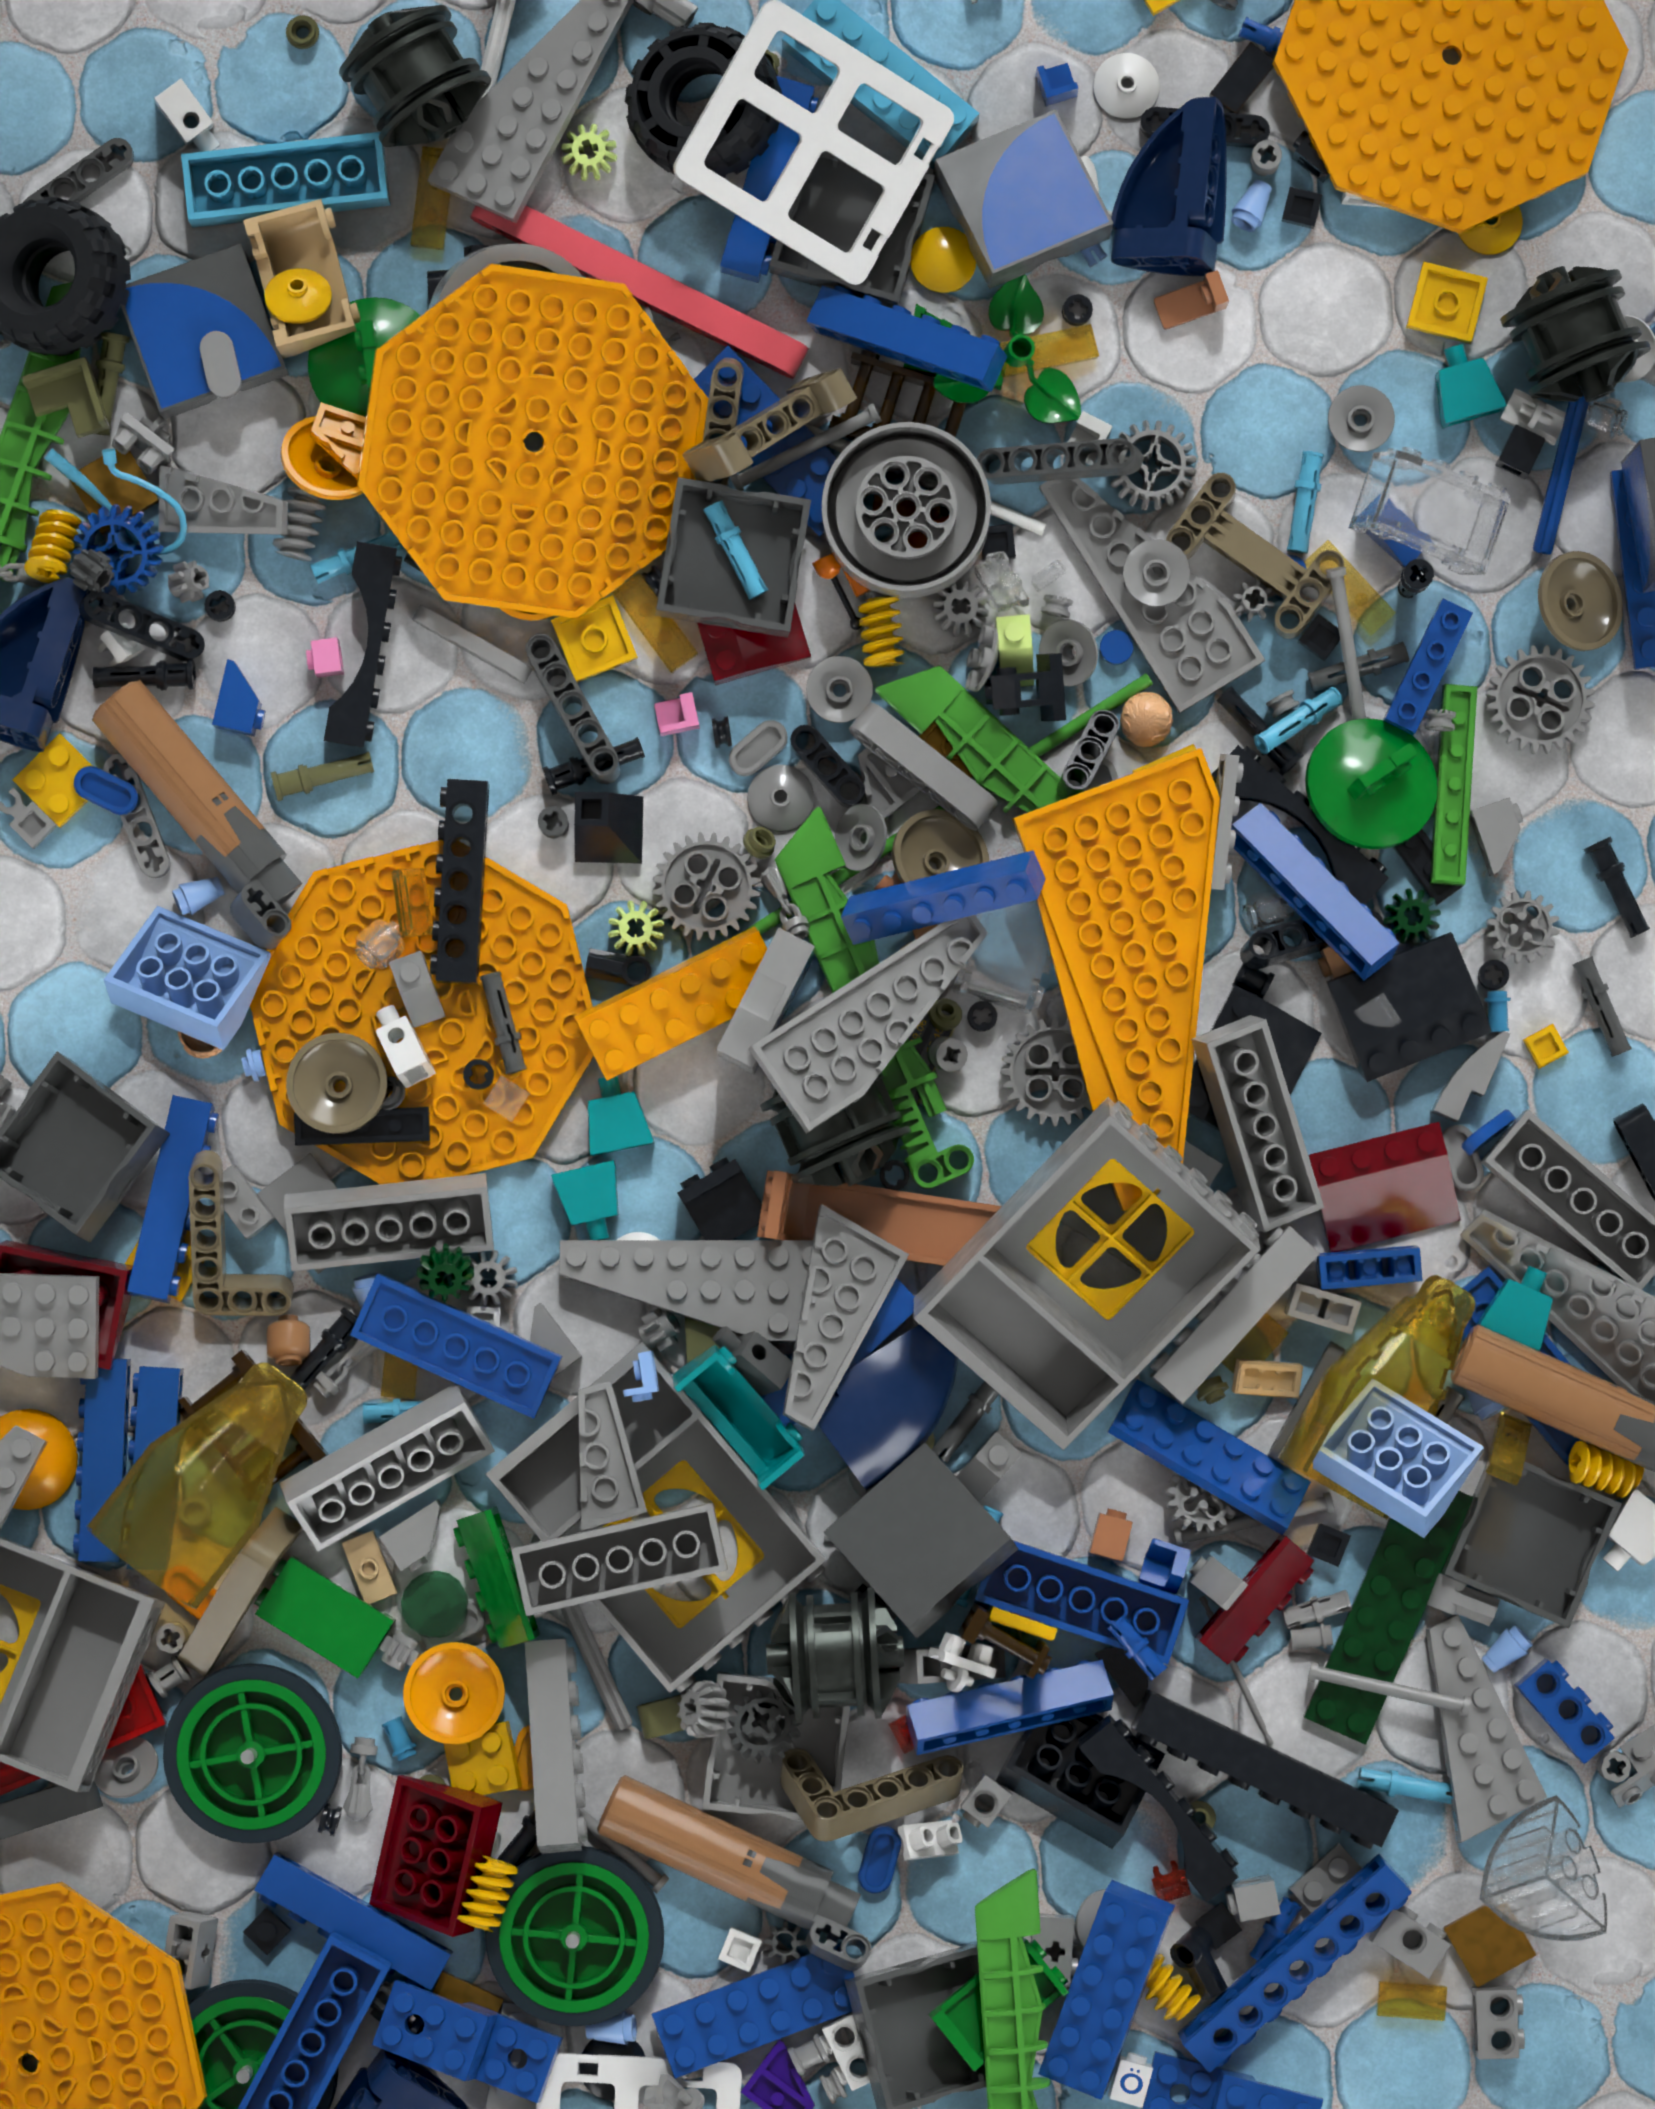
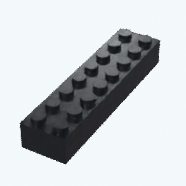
M1149 1689L1131 1724L1132 1728L1137 1731L1135 1735L1137 1739L1156 1747L1157 1742L1167 1745L1166 1751L1169 1754L1183 1761H1187L1190 1756L1198 1760L1196 1765L1200 1769L1215 1776L1218 1775L1219 1771H1222L1229 1775L1227 1780L1230 1783L1247 1791L1251 1785L1259 1789L1258 1795L1261 1798L1278 1806L1280 1801L1283 1800L1290 1804L1288 1809L1291 1812L1308 1820L1314 1815L1320 1818L1319 1824L1340 1835L1344 1829L1351 1833L1349 1838L1353 1839L1352 1841L1368 1849H1371L1373 1844L1379 1847L1383 1846L1399 1812L1393 1805Z

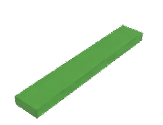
M1444 684L1442 686V713H1444V710L1456 712V718L1452 719V724H1455L1454 731L1439 732L1438 791L1434 812L1430 883L1464 886L1466 882L1477 686Z

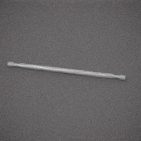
M1200 1597L1201 1604L1205 1607L1208 1619H1210L1214 1614L1208 1606L1206 1597ZM1232 1660L1229 1664L1256 1722L1265 1736L1267 1745H1271L1274 1742L1266 1730V1725L1237 1663Z

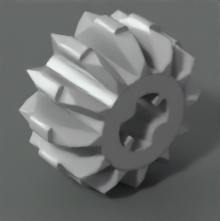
M963 580L961 590H957L956 583L949 586L950 594L945 589L939 591V596L945 601L934 600L932 605L937 609H942V611L933 615L934 620L939 621L946 618V621L941 626V630L945 632L953 625L954 637L959 636L960 627H964L966 635L971 636L972 628L970 624L972 623L975 627L981 629L984 624L977 616L988 617L989 610L979 607L988 602L987 596L976 599L975 597L979 594L981 588L976 585L971 592L967 591L968 580ZM955 602L959 605L966 602L968 604L966 611H969V613L964 614L961 612L957 616L953 613L955 606L952 605Z
M492 1250L490 1261H487L485 1252L480 1251L478 1252L480 1264L471 1258L474 1277L470 1282L471 1287L474 1286L475 1290L470 1293L468 1298L473 1301L482 1293L480 1305L486 1306L489 1295H491L494 1305L498 1306L501 1304L498 1296L499 1292L507 1299L512 1297V1294L504 1287L506 1285L517 1287V1281L507 1280V1275L517 1273V1268L511 1267L507 1270L503 1268L510 1261L508 1256L503 1257L499 1264L496 1263L498 1258L497 1250ZM486 1269L487 1272H491V1269L497 1272L494 1277L497 1284L493 1287L491 1284H488L486 1288L482 1284L484 1277L481 1274Z
M703 1680L693 1682L687 1689L682 1691V1699L680 1702H677L680 1707L677 1717L682 1719L681 1729L686 1730L688 1735L695 1738L718 1736L720 1729L726 1728V1717L730 1716L727 1712L730 1701L725 1699L726 1689L720 1688L719 1683Z

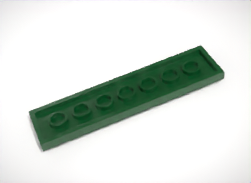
M1458 1491L1444 1515L1425 1538L1391 1517L1389 1518L1353 1600L1352 1610L1346 1616L1325 1668L1393 1683L1427 1606L1438 1573L1441 1574L1474 1497ZM1319 1680L1303 1717L1366 1745L1387 1695Z

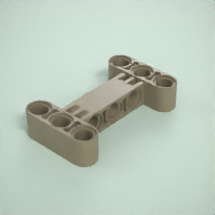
M842 368L801 380L786 390L787 396L724 435L704 441L684 452L682 456L695 479L710 482L732 476L753 463L752 457L820 415L841 409L857 399ZM792 405L798 413V417L794 415ZM767 419L772 423V433L767 429ZM741 435L744 436L747 441V448L741 440Z
M1226 473L1213 474L1169 531L1166 541L1173 542L1175 538L1180 536L1188 538L1191 545L1187 550L1183 551L1188 560L1204 542L1250 576L1260 580V583L1264 586L1272 588L1274 593L1284 599V602L1275 614L1274 627L1276 632L1286 639L1299 636L1332 592L1331 580L1320 570V565L1326 560H1332L1338 567H1344L1343 557L1334 550H1326L1315 558L1308 569H1305L1226 512L1235 499L1236 484L1234 479ZM1224 483L1230 488V492L1227 496L1219 498L1213 495L1212 487L1215 484ZM1197 510H1205L1210 514V519L1205 524H1197L1191 518L1193 513ZM1306 587H1312L1318 591L1319 596L1313 602H1306L1300 597V592ZM1286 614H1293L1298 618L1299 624L1293 629H1286L1281 625L1280 619Z

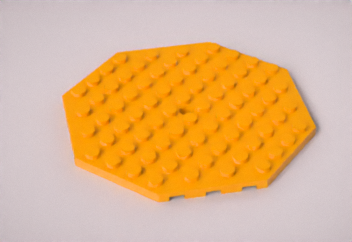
M1294 0L1272 65L1277 75L1281 77L1288 91L1287 95L1298 117H1301L1311 142L1330 175L1329 178L1335 190L1362 197L1361 199L1462 234L1476 225L1489 219L1492 220L1525 202L1541 197L1556 190L1557 187L1572 180L1575 181L1588 173L1629 49L1604 0ZM1454 48V51L1459 55L1460 61L1454 65L1446 63L1442 57L1444 50Z
M490 263L375 350L357 486L443 600L577 619L588 608L622 585L626 579L638 570L643 569L666 550L677 479L680 477L696 480L682 454L703 442L709 398L697 385L687 368L670 348L660 331L640 307L625 284ZM537 432L541 435L543 443L539 450L531 452L526 449L524 439L529 433Z
M438 840L392 851L391 853L314 871L288 913L291 920L290 931L276 948L266 950L271 953V958L250 1004L279 1125L294 1134L295 1111L287 1095V1072L296 1053L312 1039L329 1033H346L359 1037L370 1044L380 1055L386 1068L387 1077L399 1079L376 1034V1030L382 1027L376 1013L384 1007L394 1005L399 1016H406L412 1024L389 962L421 951L425 956L430 971L431 954L437 955L438 941H432L433 921H439L440 908L434 907L435 887L441 888L442 874H436L437 854H443L444 841ZM458 840L454 843L452 852L457 857H464L470 852L471 847ZM486 857L478 985L438 983L436 975L431 974L446 1017L415 1027L414 1029L436 1074L405 1088L404 1100L397 1107H429L430 1141L315 1146L378 1184L464 1176L534 1158L594 1058L574 1017L593 1007L586 977H584L585 973L567 904ZM464 873L455 874L450 881L451 888L456 891L465 889L469 883L468 876ZM460 906L452 908L448 915L449 921L453 924L464 922L467 916L466 909ZM460 940L451 941L446 949L448 956L452 958L460 957L464 953L465 945ZM494 972H501L502 974L501 977L516 1033L520 1032L522 1038L519 1040V1044L527 1067L523 1071L507 1075L500 1048L495 1046L494 1039L497 1036L483 984L480 980L481 976ZM400 1038L396 1043L401 1042L403 1038ZM474 1059L487 1061L494 1070L493 1082L489 1087L482 1090L471 1088L466 1084L463 1077L465 1066ZM476 1065L471 1068L473 1075L470 1077V1080L475 1084L484 1083L486 1081L484 1074L488 1071L487 1068L482 1065ZM342 1081L336 1083L334 1087L335 1092H343L346 1088V1083Z
M62 1881L0 1894V2109H200L207 2098V2092L180 1962ZM26 2053L33 2055L36 2060H39L35 2072L26 2071L22 2066V2058Z

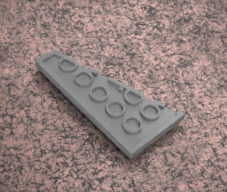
M822 1204L818 1210L782 1414L810 1431L815 1430L909 1256L908 1253Z
M1457 1614L1426 1629V1637L1437 1693L1464 1699V1696L1471 1697L1467 1717L1460 1716L1461 1712L1439 1707L1442 1722L1440 1730L1447 1777L1450 1778L1453 1799H1451L1452 1810L1456 1815L1458 1829L1456 1831L1457 1843H1462L1546 1799L1547 1795Z

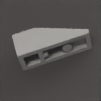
M1211 1555L1206 1560L1201 1556L1189 1570V1573L1193 1575L1189 1582L1225 1611L1231 1607L1248 1586L1247 1583Z
M983 1644L993 1648L989 1667L997 1669L994 1679L1006 1678L1005 1650L995 1644ZM971 1645L964 1646L961 1657L967 1659ZM930 1647L905 1648V1667H900V1680L898 1683L928 1684L946 1682V1679L941 1677V1671L943 1668L950 1669L952 1665L927 1657ZM968 1670V1676L973 1677L974 1680L993 1679Z

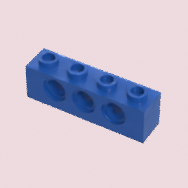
M1444 598L1438 603L1383 721L1411 735L1416 733L1473 612Z

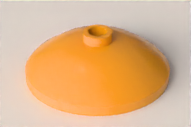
M316 416L305 418L288 430L281 446V462L288 477L299 488L311 495L329 500H345L363 494L357 486V479L310 437L311 428Z
M36 1409L11 1411L0 1417V1440L17 1425L48 1442L13 1508L20 1510L43 1508L57 1501L70 1488L76 1476L78 1466L77 1446L69 1429L55 1416Z
M459 1642L443 1643L425 1651L410 1667L403 1689L404 1706L413 1725L426 1737L444 1744L468 1743L487 1733L498 1720L505 1701L504 1680L496 1663L481 1649ZM454 1688H459L462 1691V1697L458 1701H453L450 1697V1692Z

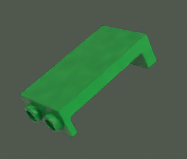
M294 1555L290 1556L288 1561L282 1558L272 1576L277 1578L270 1590L264 1587L254 1603L259 1607L255 1615L357 1679L360 1678L396 1619L385 1612L382 1613L305 1565Z
M1022 1937L1030 1965L1043 1966L1042 1972L1033 1975L1041 2002L1047 2008L1060 1996L1065 1997L1069 1993L1064 1987L1068 1980L1056 1966L1052 1969L1048 1967L1043 1960L1047 1954L1035 1939L1029 1943L1026 1938ZM978 1973L928 2014L973 2071H976L984 2064Z

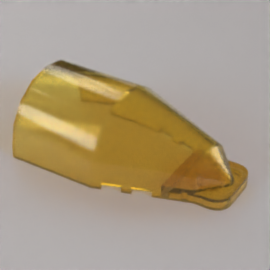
M1439 1275L1427 1278L1418 1293L1403 1297L1325 1369L1277 1458L1318 1483L1387 1520L1388 1515L1314 1470L1313 1460L1333 1424L1372 1378L1431 1415H1436L1439 1401H1445L1447 1390L1443 1389L1447 1372L1454 1368L1464 1329L1475 1310L1474 1297L1452 1281Z
M262 1362L253 1365L236 1385L149 1443L87 1524V1530L110 1551L149 1581L185 1605L197 1609L259 1527L267 1498L270 1495L272 1484L293 1425L307 1405L306 1392L300 1385L275 1366Z

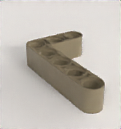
M724 358L716 364L713 370L703 442L710 440V436L715 433L724 435L737 426L744 378V368L737 359ZM723 367H731L736 371L737 379L732 383L724 382L719 376V370ZM719 400L728 401L732 406V413L727 416L719 415L715 410L714 404ZM730 476L719 481H710V483L729 486Z
M210 1150L200 1151L192 1160L188 1177L194 1307L204 1315H283L291 1306L294 1292L293 1283L288 1277L279 1274H226L223 1164L217 1153ZM208 1167L213 1173L206 1175L201 1173L198 1168ZM201 1198H208L212 1200L214 1204L207 1206L202 1204L199 1200ZM209 1229L215 1235L211 1237L205 1236L200 1231ZM210 1260L217 1266L206 1267L202 1261ZM212 1291L217 1297L208 1298L203 1292ZM237 1292H247L251 1297L241 1298L237 1295ZM280 1292L285 1297L280 1299L274 1298L270 1293Z
M275 1507L242 1548L178 1655L177 1659L204 1677L209 1674L270 1572L301 1532L302 1526L296 1519Z
M794 1748L786 1751L785 1758L782 1759L780 1784L811 1835L819 1841L828 1842L957 1798L961 1792L964 1766L958 1758L945 1755L834 1792L812 1756L804 1749Z

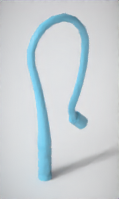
M52 448L44 459L56 467L58 471L63 473L75 485L84 490L102 507L105 506L110 512L113 505L82 472ZM115 449L102 450L104 465L108 466L110 472L115 477L144 487L158 495L175 509L179 516L181 527L179 537L173 544L155 555H167L178 549L185 540L187 532L186 516L180 504L159 487L134 475L119 471L115 467L117 463ZM126 528L127 536L133 541H139L137 537L129 529Z

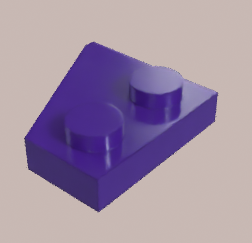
M778 2039L743 2086L741 2093L762 2109H813L815 2103L802 2077L797 2072L784 2041Z

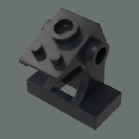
M1062 653L1036 654L1037 671L1017 673L1016 667L996 668L997 674L990 675L991 679H988L984 684L986 705L993 704V710L999 709L1000 716L1020 714V708L1040 706L1041 721L1066 720ZM1036 679L1037 698L1021 700L1020 681Z

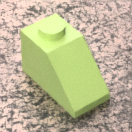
M1030 614L996 617L995 628L998 631L999 668L1016 667L1017 673L1034 672ZM1034 679L1021 680L1020 687L1034 686Z

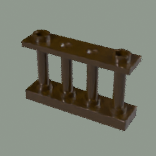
M861 350L860 354L853 352L851 364L860 366L852 388L857 399L847 405L845 413H841L840 417L832 415L828 429L858 415L872 371L891 376L879 413L882 422L878 424L873 423L872 427L864 426L843 438L854 441L867 431L890 424L904 381L923 387L912 422L925 424L935 392L937 391L933 385L935 378L879 360L880 355L871 351ZM953 401L944 431L956 438L967 403Z
M241 1350L231 1358L236 1364L232 1367L233 1371L194 1403L188 1397L181 1398L179 1403L183 1408L179 1412L191 1426L195 1423L199 1426L246 1486L242 1490L254 1505L260 1502L262 1506H266L271 1500L265 1492L304 1460L308 1462L312 1459L314 1462H317L329 1454L245 1350ZM249 1380L257 1390L253 1393L254 1398L217 1428L213 1429L202 1413L240 1382L246 1383ZM270 1406L278 1416L274 1420L275 1424L235 1456L223 1442V1439L260 1409L264 1408L266 1410ZM291 1433L299 1442L295 1446L296 1450L256 1482L243 1466L283 1434L287 1436Z
M974 1602L958 1630L961 1638L971 1644H974L976 1639L981 1641L986 1639L1025 1661L1023 1670L1027 1676L1034 1679L1036 1673L1043 1675L1052 1659L1051 1656L1047 1655L1050 1650L1048 1645L1039 1639L1033 1648L998 1628L989 1620L990 1614L988 1610Z

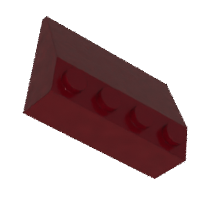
M794 604L788 638L697 623L715 686L811 658L796 604Z
M1439 1122L1308 1155L1324 1208L1320 1209L1319 1212L1330 1252H1339L1461 1220L1449 1158Z
M9 1240L1 1242L0 1273L99 1276L98 1368L111 1370L131 1300V1295L127 1292L133 1266Z
M398 1775L369 1904L451 1937L473 1932L475 1927L461 1922L457 1917L458 1915H469V1911L461 1905L462 1902H473L474 1900L466 1893V1890L478 1888V1885L471 1881L470 1878L471 1876H482V1872L475 1867V1863H486L487 1859L482 1855L491 1857L503 1803L473 1791Z

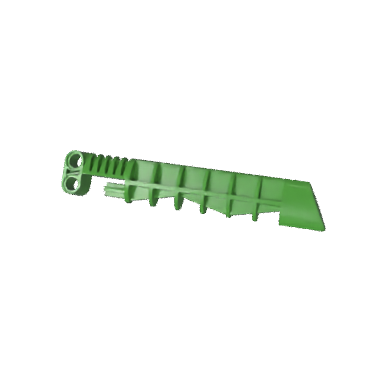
M73 282L51 287L45 307L60 301L67 294ZM81 347L74 354L65 356L48 354L46 356L31 351L28 353L0 434L1 567L8 563H17L20 552L25 553L28 546L25 545L28 515L35 517L39 515L38 510L29 507L33 477L51 480L52 475L36 468L51 443L63 445L64 439L56 435L70 414L68 408L36 417L28 390L24 386L21 377L79 359ZM0 577V580H1V581L9 582V583H10V581H5V580H3V579Z
M941 666L895 680L875 689V692L920 734L935 721L953 747V750L946 758L950 761L957 754L976 783L1008 801L1009 803L1003 809L1005 813L1014 805L1028 813L1061 800L1057 794L1060 777Z
M816 807L774 860L793 904L799 907L802 916H805L809 922L808 938L810 943L815 946L816 957L830 989L834 993L879 964L875 940L853 945L841 919L848 899L829 873L846 864L821 807ZM920 1037L912 1041L907 1038L882 1071L884 1075L882 1080L896 1112L899 1111L902 1117L893 1122V1124L900 1128L909 1125L912 1131L901 1137L904 1145L900 1149H906L908 1153L905 1161L913 1181L920 1188L930 1189L967 1173L974 1164V1156L968 1147L960 1144L937 1152L911 1089L916 1087L929 1118L946 1111L947 1108L934 1080L938 1078L937 1072L931 1071L914 1047L923 1042L922 1038ZM953 1151L965 1153L968 1160L965 1168L958 1170L950 1165L949 1156ZM924 1164H930L936 1169V1179L931 1183L921 1181L918 1176V1170Z
M1030 1869L987 1896L975 1906L988 2109H1038L1033 2090L1042 2089L1050 2085V2079L1032 2078L1036 2051L1047 2048L1048 2042L1038 2040L1042 2012L1046 2007L1041 2002L1033 1975L1042 1972L1043 1966L1030 1965L1022 1938L1041 1933L1037 1871Z

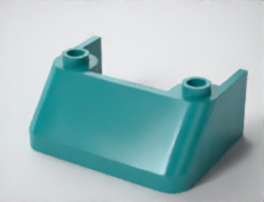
M714 1345L673 1374L674 1388L677 1392H680L682 1389L755 1472L758 1486L764 1490L805 1455L803 1447L799 1442L803 1439V1436L791 1422L786 1426L733 1365L737 1362V1359L728 1348L723 1346L719 1349Z

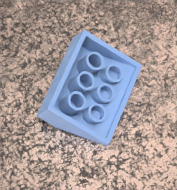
M157 906L104 978V983L112 1004L224 1050L243 1023L271 958V953Z
M1372 1378L1314 1446L1313 1469L1425 1538L1446 1512L1482 1455L1484 1447Z

